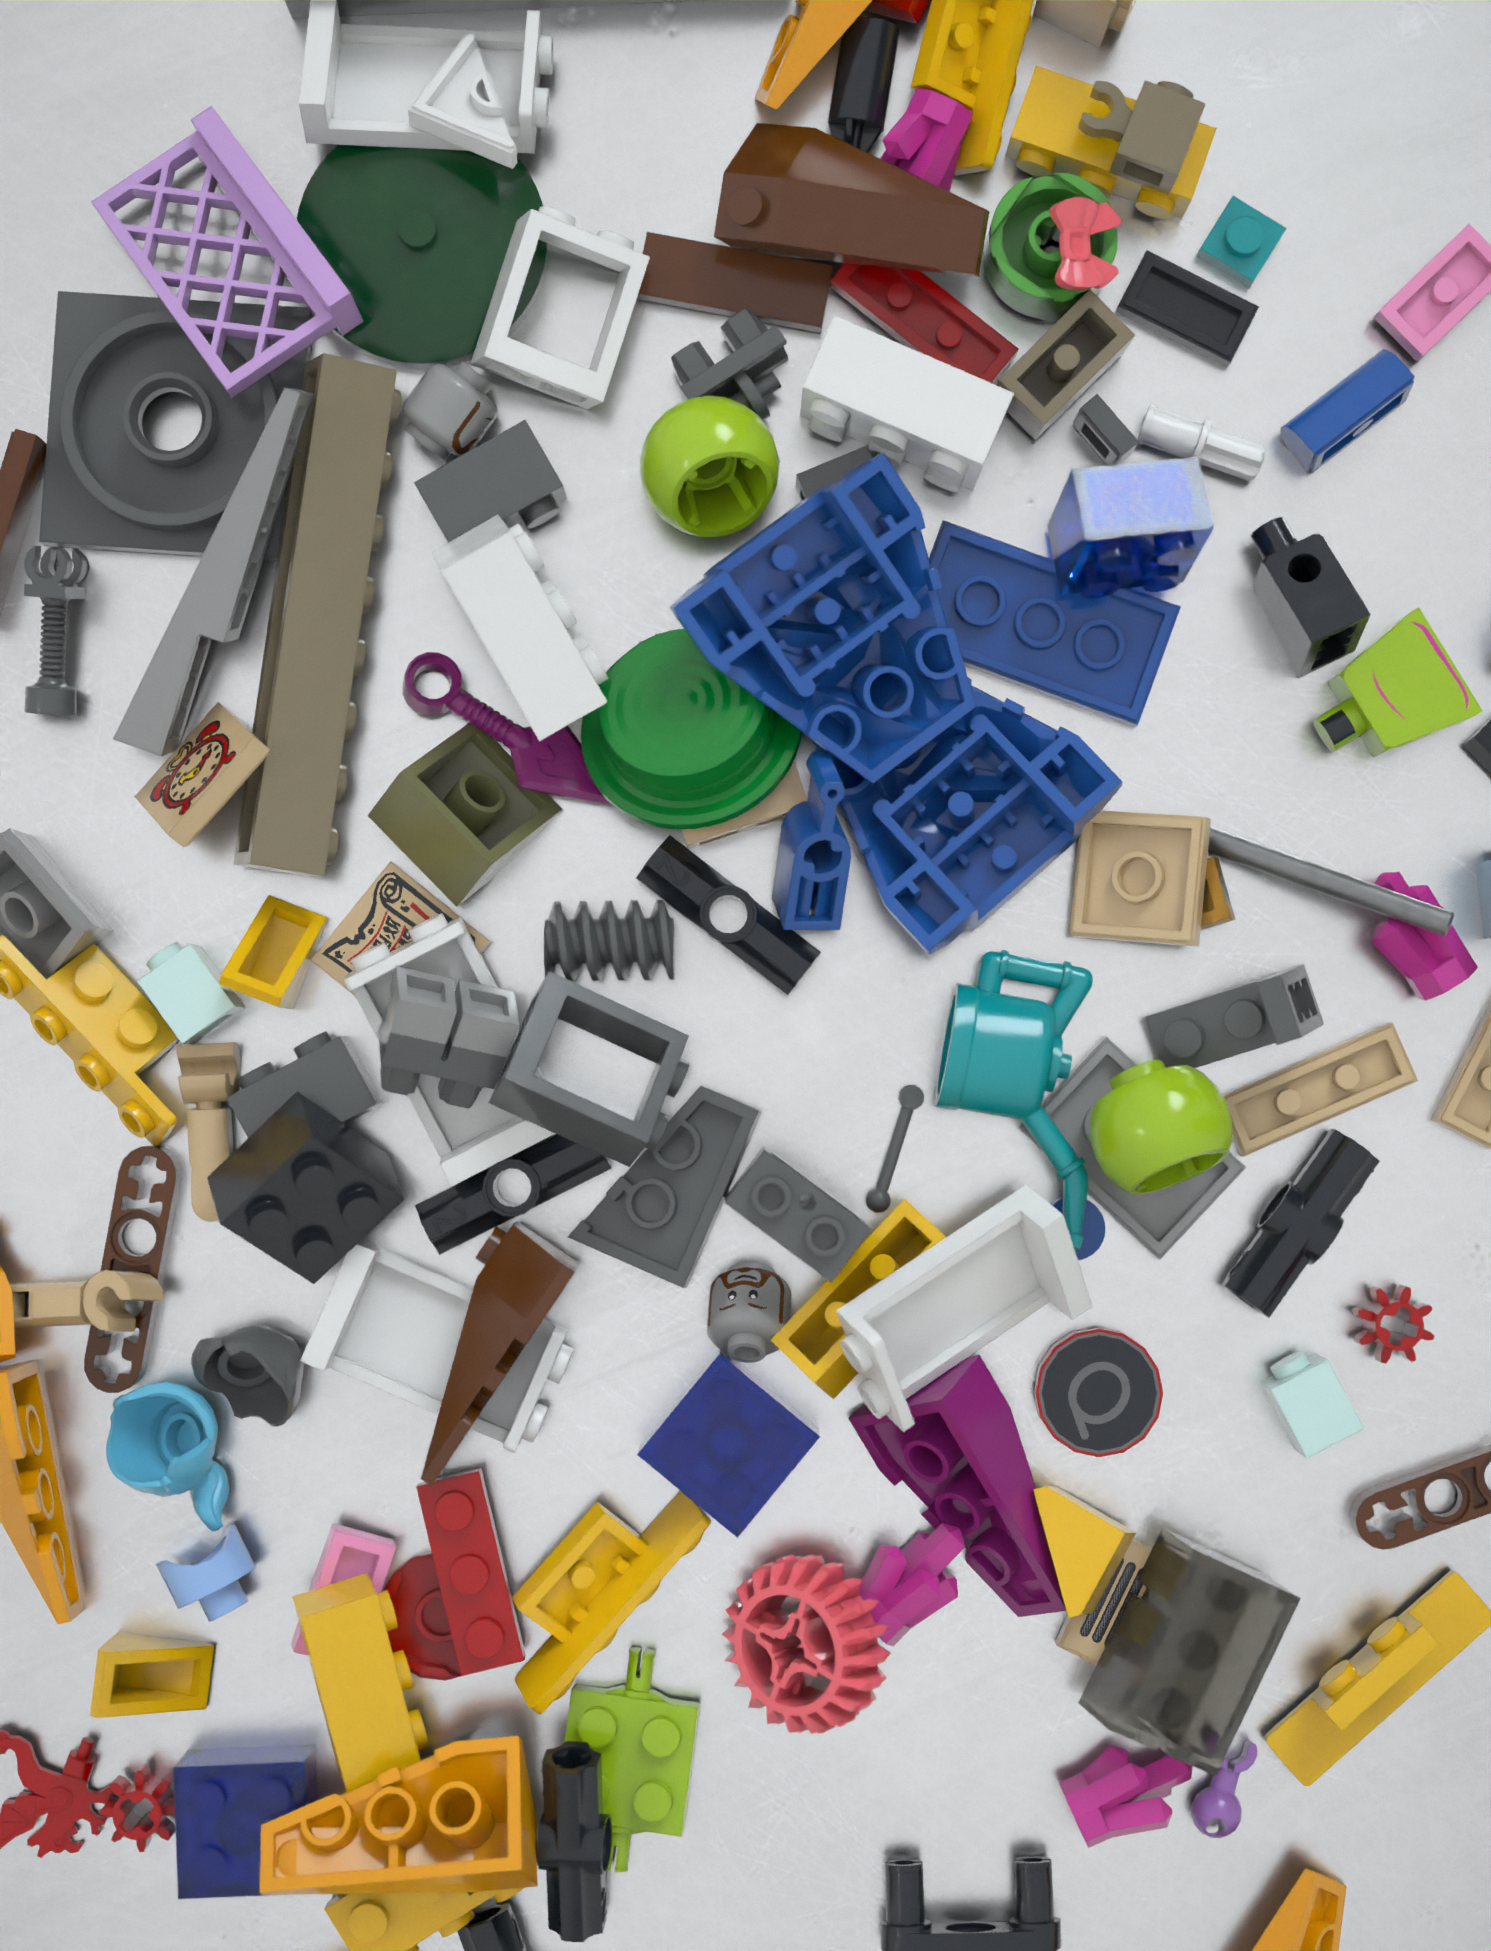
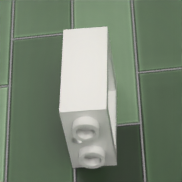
M542 206L539 208V211L529 210L516 221L471 365L588 410L604 402L650 257L633 250L634 242L625 236L604 230L599 231L595 235L575 227L576 219L570 214L555 208ZM538 240L620 272L589 369L507 337Z

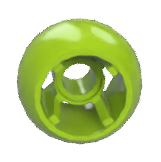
M702 396L676 404L653 424L646 435L642 447L640 476L646 498L664 521L681 532L693 536L719 537L740 531L754 522L763 513L772 500L777 488L780 460L773 435L755 412L747 406L726 397Z
M1152 1060L1133 1066L1110 1080L1109 1085L1112 1091L1098 1100L1093 1107L1090 1117V1141L1094 1156L1104 1174L1118 1188L1132 1195L1156 1192L1189 1180L1219 1164L1230 1152L1232 1144V1119L1227 1101L1213 1081L1203 1072L1189 1065L1166 1068L1162 1060Z

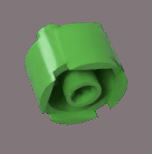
M1055 173L1054 175L1036 178L1032 176L1015 184L1007 191L997 205L985 242L984 272L996 294L1015 311L1046 321H1058L1090 289L1096 295L1100 290L1092 287L1087 290L1073 291L1059 287L1055 282V275L1062 261L1060 252L1054 250L1049 254L1040 248L1041 245H1047L1051 239L1059 242L1060 231L1050 216V208L1054 204L1069 198L1084 197L1094 200L1098 204L1106 202L1110 205L1106 196L1094 184L1071 173ZM1116 227L1090 235L1092 255L1110 264L1113 263L1118 249Z

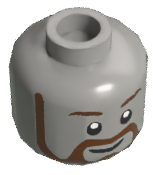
M463 361L455 371L444 364H433L404 401L403 413L410 421L404 430L444 460L451 453L456 456L465 454L476 447L498 415L496 404L486 395L493 384Z
M742 1262L732 1265L726 1272L717 1276L710 1285L707 1336L717 1348L726 1352L733 1360L739 1362H758L764 1359L766 1355L778 1351L779 1348L771 1341V1338L790 1320L792 1294L790 1287L768 1265L758 1262Z

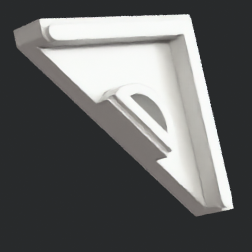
M467 32L408 109L409 125L513 169L517 164L516 144L511 139L505 123L501 103L490 73L486 71L477 46L476 35Z

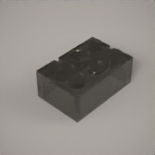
M1162 1528L1137 1579L1146 1586L1144 1594L1140 1596L1131 1592L1078 1703L1108 1730L1156 1751L1159 1747L1168 1756L1216 1776L1301 1598L1269 1576Z

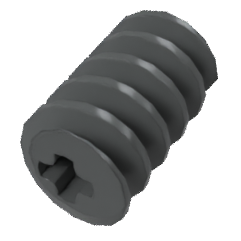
M612 900L605 901L599 919H593L586 901H579L573 919H567L561 901H554L549 917L545 920L544 924L545 977L549 971L554 973L556 965L560 964L565 978L572 982L576 981L582 963H585L592 981H601L607 964L611 963L619 981H627L633 963L637 962L643 980H652L658 963L663 962L669 979H675L674 920L670 918L664 900L655 901L650 918H644L638 900L630 901L624 918L618 917Z

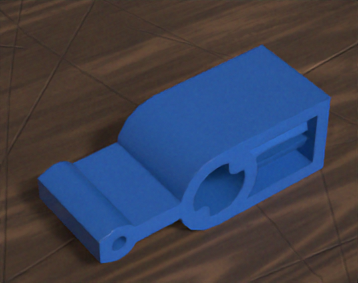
M812 751L806 762L811 776L807 801L792 807L785 815L781 826L772 900L784 930H840L851 862V847L836 815L837 804L844 798L845 789L829 752ZM810 908L814 910V915H809Z

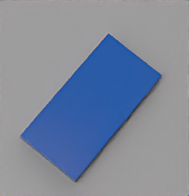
M943 520L929 560L931 568L938 569L943 587L938 590L948 627H952L955 630L964 665L1134 728L1138 726L1181 606Z

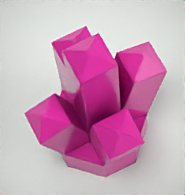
M916 88L906 112L882 139L886 150L880 159L950 192L960 148L972 123L973 113L958 101L933 90Z
M1400 872L1381 873L1375 882V885L1443 908L1428 885H1413L1409 887ZM1388 917V921L1379 923L1376 926L1372 943L1406 978L1418 999L1426 1001L1446 993L1468 979L1478 968L1452 924L1445 937Z
M941 1523L931 1535L919 1532L901 1551L898 1546H879L863 1577L859 1595L863 1600H878L871 1615L874 1623L888 1626L883 1635L878 1636L885 1644L894 1647L912 1627L958 1597L957 1579L955 1576L943 1571L965 1548L962 1532L958 1527Z
M1111 1745L1082 1773L1060 1782L1059 1785L1087 1847L1090 1848L1113 1837L1167 1828L1173 1812L1172 1808L1162 1798L1171 1795L1173 1787L1191 1779L1193 1761L1180 1751H1177L1144 1767H1139L1129 1762V1755L1126 1749Z

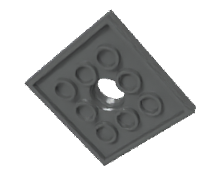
M58 291L39 542L44 546L202 556L284 388L302 390L305 363L310 361L311 345L231 398L160 298ZM190 300L187 314L192 318L216 321L220 302ZM234 303L230 322L261 326L265 305ZM278 306L273 328L294 331L313 318V313L308 307ZM202 333L211 346L213 334ZM226 336L221 361L230 373L254 357L257 340ZM167 392H180L189 395L197 401L202 415L200 431L196 438L184 448L173 451L158 449L148 443L142 430L143 413L147 405L155 397ZM289 477L263 558L266 561H277Z

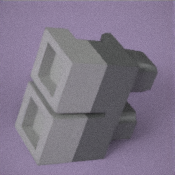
M396 966L390 986L391 1000L386 1018L378 1030L381 1088L387 1092L407 1096L415 1092L420 1074L440 1078L438 1084L440 1099L449 1105L471 1108L483 1087L495 1089L520 1027L515 992L463 980L458 981L454 992L453 978Z

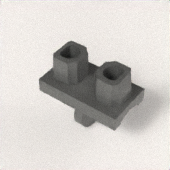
M745 308L726 320L720 327L721 334L733 350V353L714 364L700 341L690 343L673 354L671 360L680 383L679 388L682 401L702 396L726 397L747 406L764 421L770 417V412L763 399L781 388V384L772 370L788 360V355L784 349L787 341L777 325L767 329L765 324L749 308Z

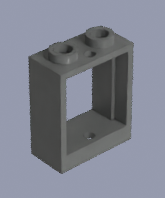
M549 971L532 998L488 1103L630 1167L644 1148L651 1151L655 1150L665 1131L669 1116L661 1113L660 1110L666 1095L674 1098L687 1074L690 1063L681 1059L689 1035ZM557 1018L656 1063L634 1121L534 1076Z
M764 1146L725 1197L726 1205L831 1283L871 1230L863 1219ZM806 1194L812 1195L813 1199L809 1204L803 1205L800 1203L802 1196Z

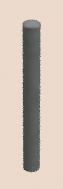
M1210 827L1208 853L1444 937L1450 929L1454 917V912Z

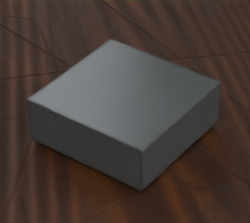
M1098 394L1079 409L1073 421V426L1109 468L1113 467L1115 469L1132 454L1139 443L1136 437Z

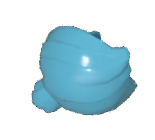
M162 1382L148 1384L117 1397L112 1403L114 1410L110 1416L111 1427L106 1444L107 1461L112 1473L120 1481L142 1493L167 1497L190 1491L195 1512L201 1521L212 1532L221 1529L224 1526L221 1520V1511L227 1502L230 1487L225 1469L212 1459L215 1452L218 1425L214 1410L204 1396L186 1385Z

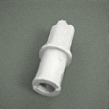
M1152 404L1147 409L1137 437L1139 445L1144 444L1189 460L1188 467L1194 469L1196 463L1247 481L1254 480L1258 475L1265 456V448L1262 445L1210 427L1212 422L1210 419L1205 418L1202 424L1156 408Z

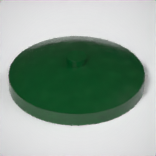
M337 145L325 157L312 175L302 196L297 221L350 291L364 321L343 336L337 328L333 329L334 333L352 348L379 362L407 369L427 370L430 366L437 363L450 367L459 365L462 361L465 363L472 360L516 221L531 209L539 211L543 203L532 177L518 157L517 164L511 169L466 150ZM538 240L508 336L526 318L540 293L546 275L549 256V244Z

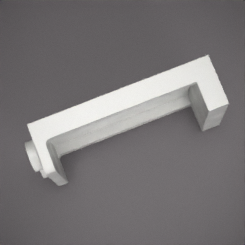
M311 0L299 96V108L306 143L466 150L409 125L408 109L464 35L469 32L476 35L478 49L486 71L490 73L503 109L505 123L511 139L516 144L517 153L535 154L537 127L548 128L549 88H540L541 75H552L553 35H542L541 13L537 10H527L525 32L341 24L337 0Z
M443 913L438 914L408 930L413 941L391 952L384 942L350 960L355 970L348 973L343 981L349 992L353 991L378 1040V1030L381 1023L385 1021L391 1000L390 986L396 966L453 978L454 992L459 980L498 988L461 916L447 923ZM538 1065L534 1076L546 1081ZM420 1074L415 1092L408 1094L441 1157L440 1166L451 1187L555 1134L488 1103L494 1089L483 1087L472 1107L469 1109L449 1105L439 1098L438 1084L440 1078Z
M1024 1185L836 1310L846 1335L845 1338L840 1340V1346L850 1364L863 1378L864 1382L857 1387L858 1392L865 1405L875 1417L880 1419L887 1415L903 1432L915 1425L906 1402L907 1398L1047 1303H1053L1071 1320H1074L1093 1307L1064 1215L1029 1186Z
M362 1239L346 1254L300 1361L322 1371L328 1368L334 1369L438 1415L474 1287ZM543 1319L470 1429L504 1444L503 1448L513 1453L517 1450L522 1439L534 1443L549 1408L538 1403L547 1379L557 1384L560 1383L574 1348L563 1344L569 1331L568 1328L548 1319Z

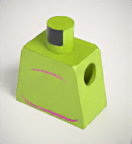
M1418 607L1393 624L1328 681L1340 704L1315 718L1313 722L1320 738L1332 752L1360 736L1370 753L1375 757L1464 722L1483 710Z

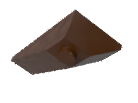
M756 123L724 171L714 237L733 248L783 257L979 277L989 211L817 128Z
M517 1221L510 1227L507 1233L496 1226L475 1257L485 1266L475 1281L421 1475V1480L430 1486L433 1485L580 1265L579 1262Z

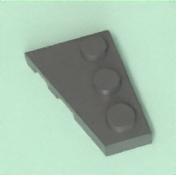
M700 1086L667 1123L655 1150L647 1149L626 1174L621 1176L606 1192L604 1199L589 1216L582 1220L569 1234L568 1238L679 1287L687 1288L762 1111Z

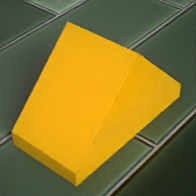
M268 895L220 975L219 985L280 1008L294 1009L310 968L311 959L315 955L325 929L327 917Z
M1044 1486L1033 1489L1068 1618L1091 1614L1094 1612L1136 1533L1059 1487Z
M117 1632L98 1649L90 1715L95 1718L207 1709L214 1645L207 1642Z

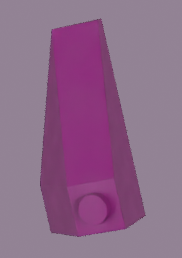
M980 1355L967 1357L906 1399L915 1425L904 1432L887 1415L880 1419L875 1417L866 1405L858 1408L850 1415L849 1421L879 1471L894 1486L902 1480L927 1506L921 1515L935 1530L941 1523L956 1526L961 1530L965 1547L968 1549L965 1554L966 1563L1018 1617L1066 1611L1033 1489H1036L1011 1408Z

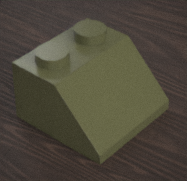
M468 723L402 770L368 814V817L457 907L493 879L560 813L562 808L547 793L519 788L512 757L490 737V734H486L482 729L476 728V725L473 726Z

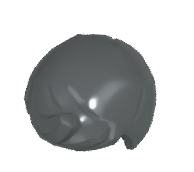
M253 1325L233 1329L221 1336L201 1339L195 1346L191 1356L194 1377L209 1390L223 1393L227 1397L235 1417L240 1419L258 1417L266 1421L270 1426L278 1427L285 1424L296 1411L300 1398L304 1363L300 1361L302 1354L292 1337L267 1326Z

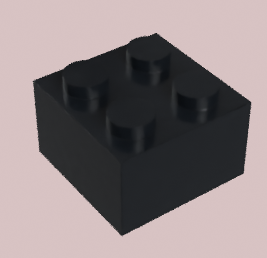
M298 1091L207 1177L220 1224L312 1284H315L404 1200L389 1155Z

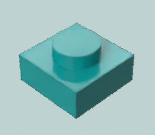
M1232 196L1196 256L1250 288L1287 228L1237 197Z

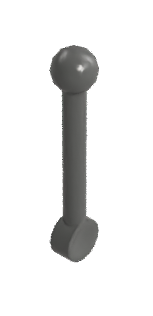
M907 1085L899 1092L898 1100L902 1107L876 1188L869 1191L866 1196L867 1207L876 1213L886 1211L891 1204L888 1189L913 1111L919 1108L924 1101L923 1091L916 1085Z

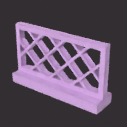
M210 106L191 119L196 130L194 133L91 201V203L227 393L233 398L334 328H337L343 336L364 321L350 291L215 109ZM198 157L206 168L202 190L171 188L175 171ZM216 184L219 185L224 194L215 193ZM135 198L154 200L148 227L122 224L114 212ZM168 202L198 206L192 232L162 229ZM211 207L238 211L240 219L235 238L205 234ZM250 230H252L258 240L248 239ZM135 240L145 241L143 251ZM158 243L188 246L182 273L159 271L153 267ZM202 248L232 252L226 279L196 275ZM245 254L272 257L275 263L270 285L239 281ZM285 276L293 287L283 286ZM168 286L179 288L177 298ZM192 289L223 293L216 321L192 318L187 314ZM236 295L266 299L261 326L230 322ZM279 300L304 303L314 314L313 318L294 331L273 328ZM202 333L213 334L211 346ZM226 336L257 340L254 357L230 373L221 361Z

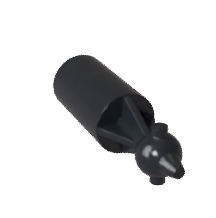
M858 16L841 36L828 124L832 136L868 153L879 135L884 131L900 29L895 24L886 20Z

